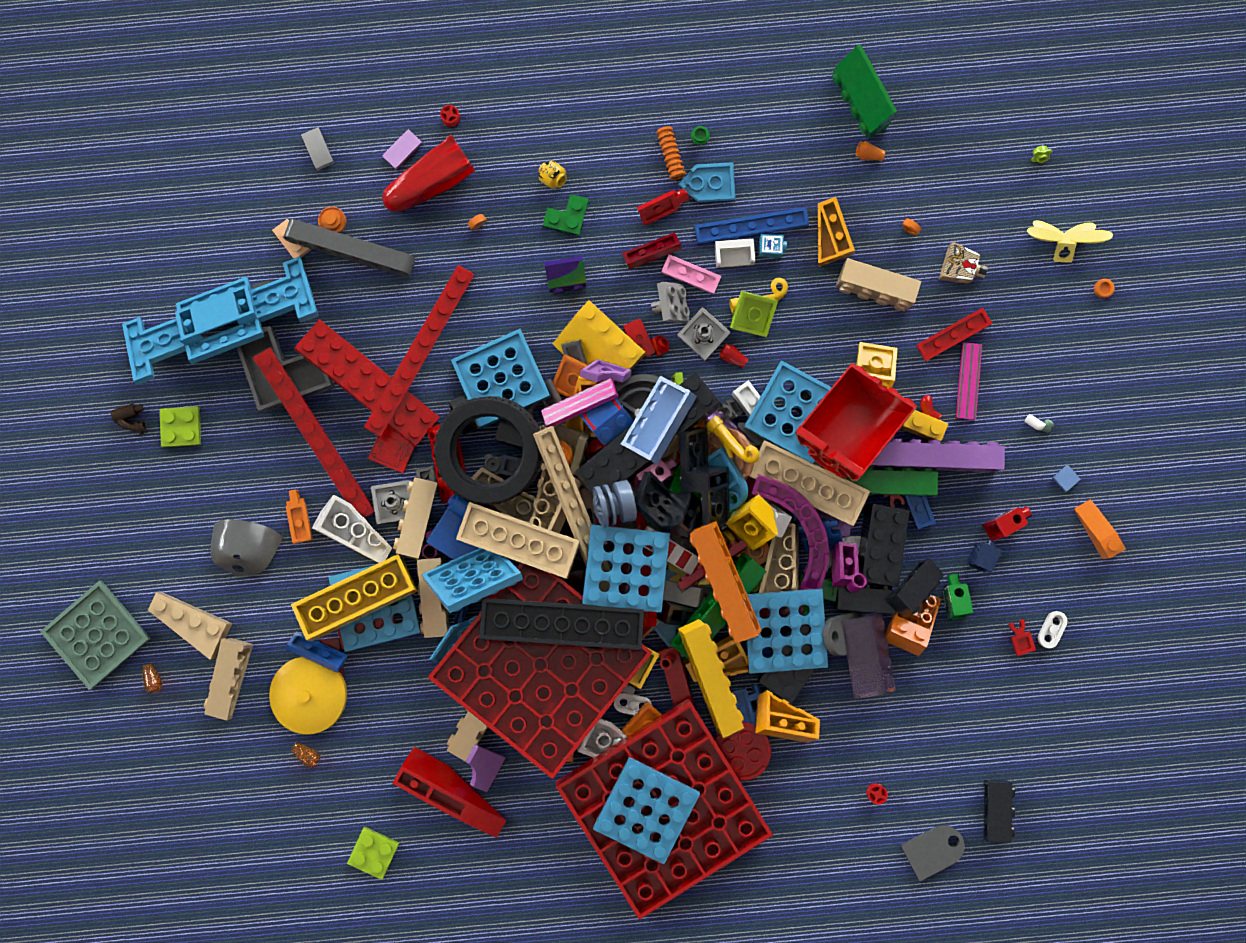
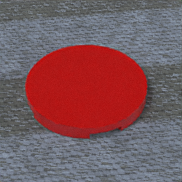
M742 722L744 729L725 738L718 734L715 742L740 781H747L758 777L765 771L771 758V745L767 735L755 733V725Z

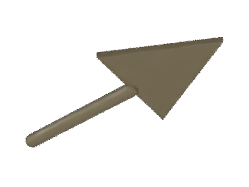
M675 434L663 457H666L674 452L673 460L676 465L678 449H680L679 436Z

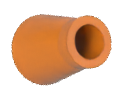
M860 141L856 149V156L861 160H877L882 162L885 150L867 141Z

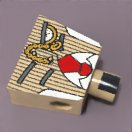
M952 241L948 246L939 280L970 283L973 281L974 275L984 278L988 267L978 264L980 258L978 253Z

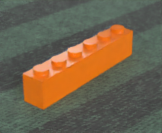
M715 521L694 529L690 533V542L694 548L696 547L698 561L701 566H704L706 580L712 585L714 599L720 604L721 615L728 623V631L731 638H734L735 642L739 643L757 637L762 629L717 522Z

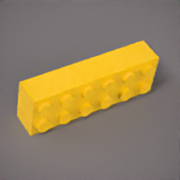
M397 554L291 604L306 640L312 642L414 594L418 590L403 557Z

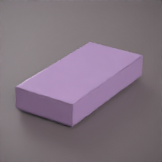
M408 129L382 157L397 170L423 143Z

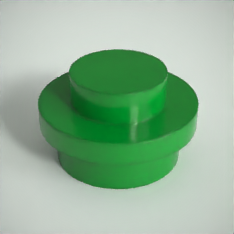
M698 126L692 130L691 139L695 144L704 145L709 141L710 133L707 128Z

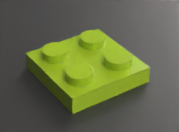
M741 291L730 328L767 337L778 300Z
M200 407L160 409L161 447L201 445Z
M363 827L347 864L383 880L399 846V842L367 827Z

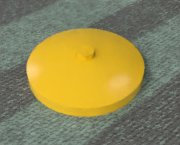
M304 657L295 658L285 663L277 671L271 682L269 692L271 709L277 720L284 727L295 733L316 734L334 725L344 712L347 702L345 680L340 672L336 673Z

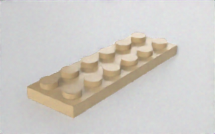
M765 440L763 441L759 450V460L754 463L749 477L756 480L757 475L760 474L783 482L800 492L815 509L852 527L855 525L870 493L869 490L840 478L815 464H811Z
M471 502L467 506L456 538L459 541L568 579L581 542Z

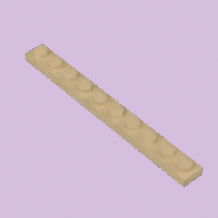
M550 426L534 433L533 436L573 536L576 540L581 541L579 551L586 566L590 526L592 523L554 427ZM603 561L601 564V569L604 572L610 571L607 561ZM603 580L599 583L600 591L606 592L609 590L610 585L608 581Z

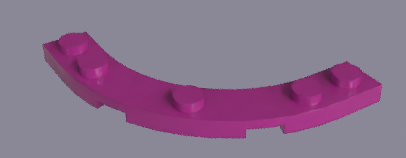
M758 474L752 494H759L763 498L784 506L798 518L807 535L809 558L799 590L820 589L829 561L828 538L821 517L813 505L796 489L778 480Z

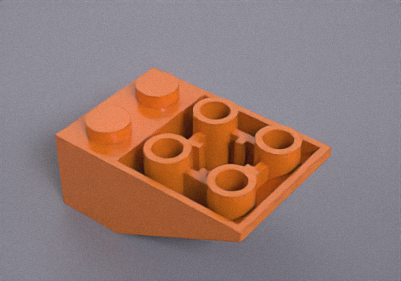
M931 595L925 602L920 603V609L913 615L908 614L902 617L896 610V614H892L883 641L919 656L927 648L941 599Z

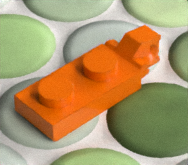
M290 490V501H286V512L292 543L311 541L313 537L304 498L300 499L299 490Z

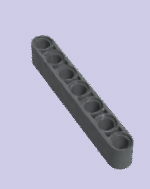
M289 219L283 236L286 241L402 277H410L416 260L410 254L295 219Z

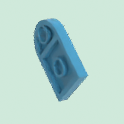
M721 447L708 457V462L711 466L729 467L730 510L741 507L746 502L748 486L733 459L729 458L725 448ZM732 494L737 496V503L733 502Z

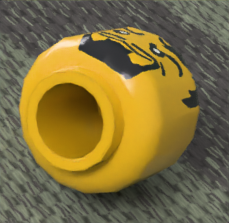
M548 161L539 167V180L549 188H560L566 182L565 168L555 161Z

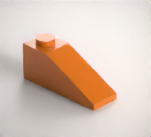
M1091 499L1074 508L1075 513L1102 559H1109L1126 550L1117 532Z

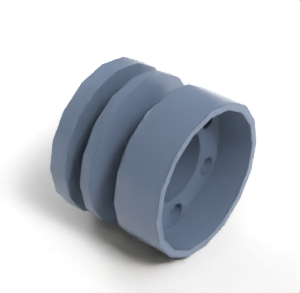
M628 480L614 482L612 492L606 484L602 486V490L599 486L593 487V507L602 528L608 527L609 522L612 526L616 525L617 515L622 523L636 520V504Z

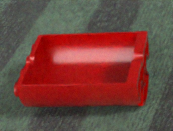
M851 363L796 430V437L800 445L806 446L809 449L807 453L823 468L840 478L846 479L850 477L852 481H858L915 411L917 406L911 399L901 396L896 389L883 387V382L878 377L871 376L863 367L856 366Z

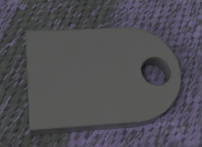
M859 611L833 616L826 620L823 627V640L830 654L841 656L866 650Z
M948 825L936 826L900 845L919 881L959 861L965 848L962 835ZM957 836V844L950 846L948 844L949 837Z

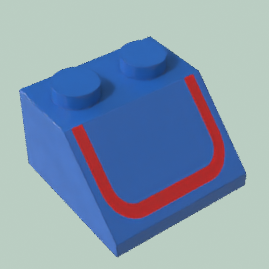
M616 398L580 414V417L604 446L634 422Z

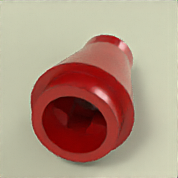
M726 343L719 353L722 361L741 368L748 361V358L732 344L728 345Z

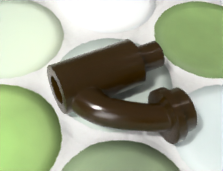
M132 403L110 411L112 420L121 428L136 431L140 435L147 431L143 421H136L135 424L126 421V419L138 416V412L144 411L142 404L134 405Z

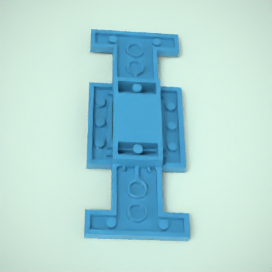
M299 256L283 263L286 277L255 289L251 288L248 277H244L176 303L177 311H175L176 319L145 330L143 320L140 317L123 323L122 326L134 383L139 385L155 379L152 364L186 351L188 360L192 365L263 338L264 333L261 322L296 309L300 323L318 317V311L302 258ZM236 320L239 323L236 327L203 339L202 333Z

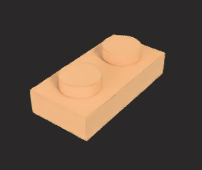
M286 219L272 231L293 258L303 257L311 249L293 244L283 238L289 222Z

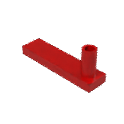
M674 647L659 650L660 666L664 669L674 707L689 698L696 709L680 652Z

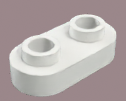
M1053 611L1046 617L1038 634V642L1042 647L1053 648L1058 644L1067 625V617L1064 613ZM1055 617L1058 619V623L1056 625L1053 623V619ZM1046 635L1050 636V640L1048 642H1046L1044 639Z
M623 692L614 700V707L619 712L635 715L639 710L640 703H645L646 701L651 705L652 703L647 697ZM621 699L627 700V704L625 706H622L620 704Z

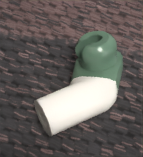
M1031 414L1025 419V423L1042 432L1048 433L1054 427V423L1051 420L1046 419L1043 423Z

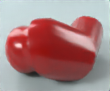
M930 395L923 396L920 401L921 412L939 420L942 414L933 410V398Z

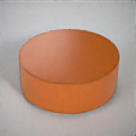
M479 214L473 217L467 225L471 231H474L483 226L487 219L483 214Z
M907 218L902 223L903 229L911 235L916 236L921 231V227L911 219Z
M1101 279L1094 285L1095 295L1102 299L1111 296L1115 290L1113 282L1109 279Z

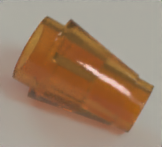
M153 663L142 666L144 690H147L148 694L162 690L163 681Z
M296 742L291 748V752L305 767L314 768L321 758L318 751L299 742Z

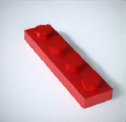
M981 308L918 343L916 347L926 362L992 325V322L984 308Z

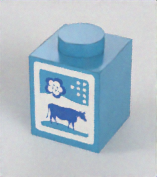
M761 234L758 257L781 258L783 253H786L787 241H783L784 235Z

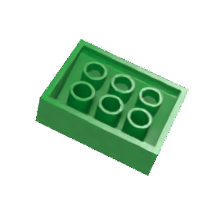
M859 44L834 68L832 79L836 86L839 85L843 100L848 102L851 107V115L853 118H857L861 133L865 134L868 139L887 129L897 110L863 47Z

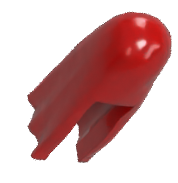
M449 135L442 143L425 154L419 161L390 183L383 191L382 202L390 212L405 211L454 188L469 175L473 174L475 169L453 136Z

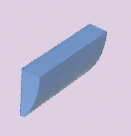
M660 376L621 445L657 465L697 396L691 391Z

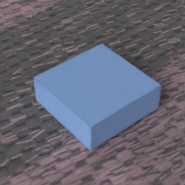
M1068 465L1052 477L1064 492H1067L1081 480Z

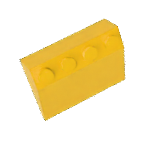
M590 300L576 313L553 342V345L564 354L561 346L562 343L581 339L588 365L599 359L632 370L647 354Z

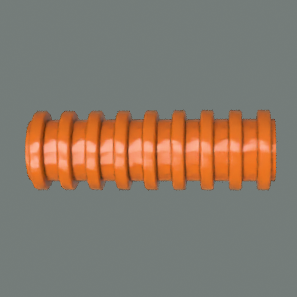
M665 126L658 129L656 134L659 135L658 140L661 141L659 144L662 146L661 151L664 152L663 157H665L664 161L667 163L666 168L669 169V178L671 180H678L683 178L686 172L683 171L684 166H681L683 162L680 160L681 155L678 154L679 149H676L678 145L675 143L676 138H673L674 133L671 132L673 128Z

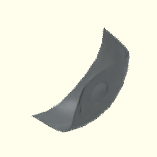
M235 519L220 520L213 526L210 548L211 558L215 565L236 576L259 574L271 562L283 536L261 524ZM237 554L240 556V559L233 558V556ZM239 565L243 567L244 571H235L232 566Z

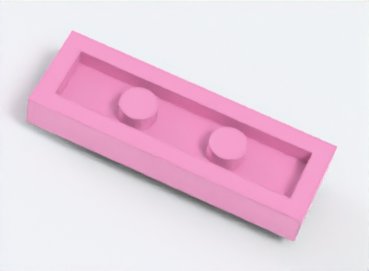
M670 254L661 273L713 295L721 279V276Z

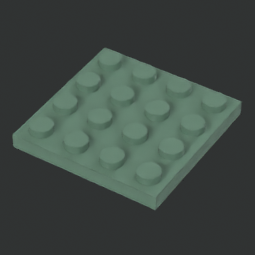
M100 580L40 631L89 690L96 687L151 639L103 581Z

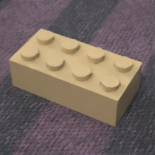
M847 258L841 268L835 288H838L840 292L845 294H858L857 297L861 299H874L877 304H890L896 310L905 311V309L908 310L915 303L921 281Z

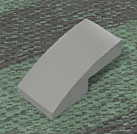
M319 127L301 134L317 171L334 164Z
M665 579L663 600L699 607L703 588L692 586L681 593L677 587L678 582Z

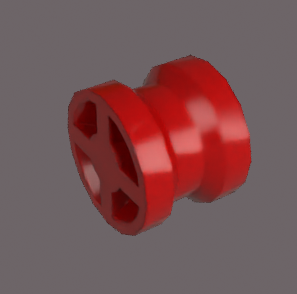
M446 105L441 109L440 116L444 125L451 128L456 127L461 119L458 109L453 105Z
M878 783L869 785L866 790L867 798L874 804L880 805L887 800V790Z

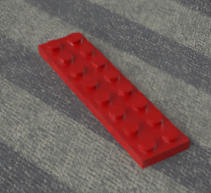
M320 319L294 348L371 412H373L392 379ZM407 391L389 421L388 426L416 447L428 432V428H431L440 417Z

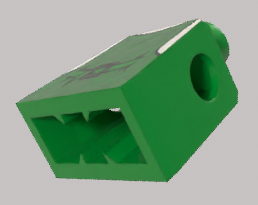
M959 574L948 575L949 586L943 589L947 621L967 618L973 614L967 583L960 584Z

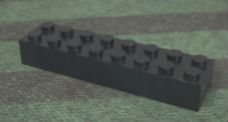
M696 372L679 385L697 396L675 433L679 437V432L696 428L723 406ZM631 426L575 471L592 495L593 487L599 486L602 490V486L606 484L612 492L614 482L628 480L630 483L638 473L653 464V462L621 445Z
M483 598L479 639L641 651L644 609Z

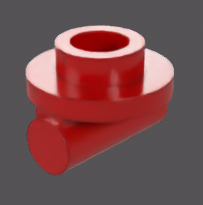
M658 335L650 339L657 357L669 351V341L665 337Z

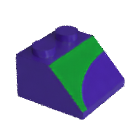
M582 256L544 262L550 292L561 294L568 289L580 291L587 286Z

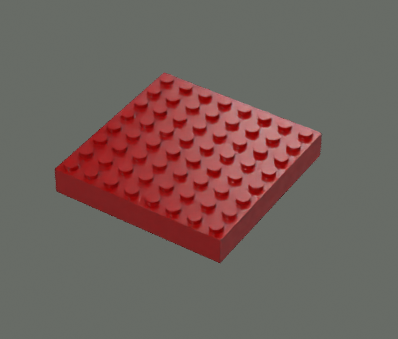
M520 563L517 566L523 580L518 581L513 586H507L499 590L491 598L586 605L582 604L583 596L560 577L524 563ZM480 612L427 678L553 779L648 659L652 651L643 644L642 650L637 651L480 640Z
M689 698L555 781L560 795L639 920L773 836ZM629 757L700 792L665 864L593 830V826ZM636 779L633 781L632 786L635 789H640L644 782L641 779ZM653 788L650 791V795L657 798L661 795V790ZM626 797L623 804L630 807L634 804L635 800L632 797ZM670 797L668 805L676 806L679 799L677 797ZM644 806L641 809L643 815H649L652 812L650 806ZM666 814L659 817L661 824H666L670 820V817ZM617 815L614 818V822L616 824H623L626 818L623 815ZM639 823L634 824L632 827L634 833H640L643 830V826ZM653 832L650 835V840L653 842H657L661 838L658 832Z

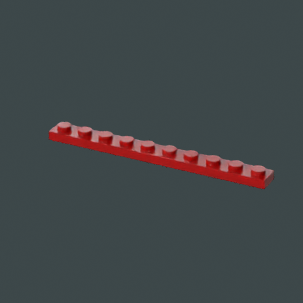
M460 265L456 267L364 425V429L381 437L475 274Z
M271 347L253 357L344 500L350 503L364 518L375 512L371 502Z

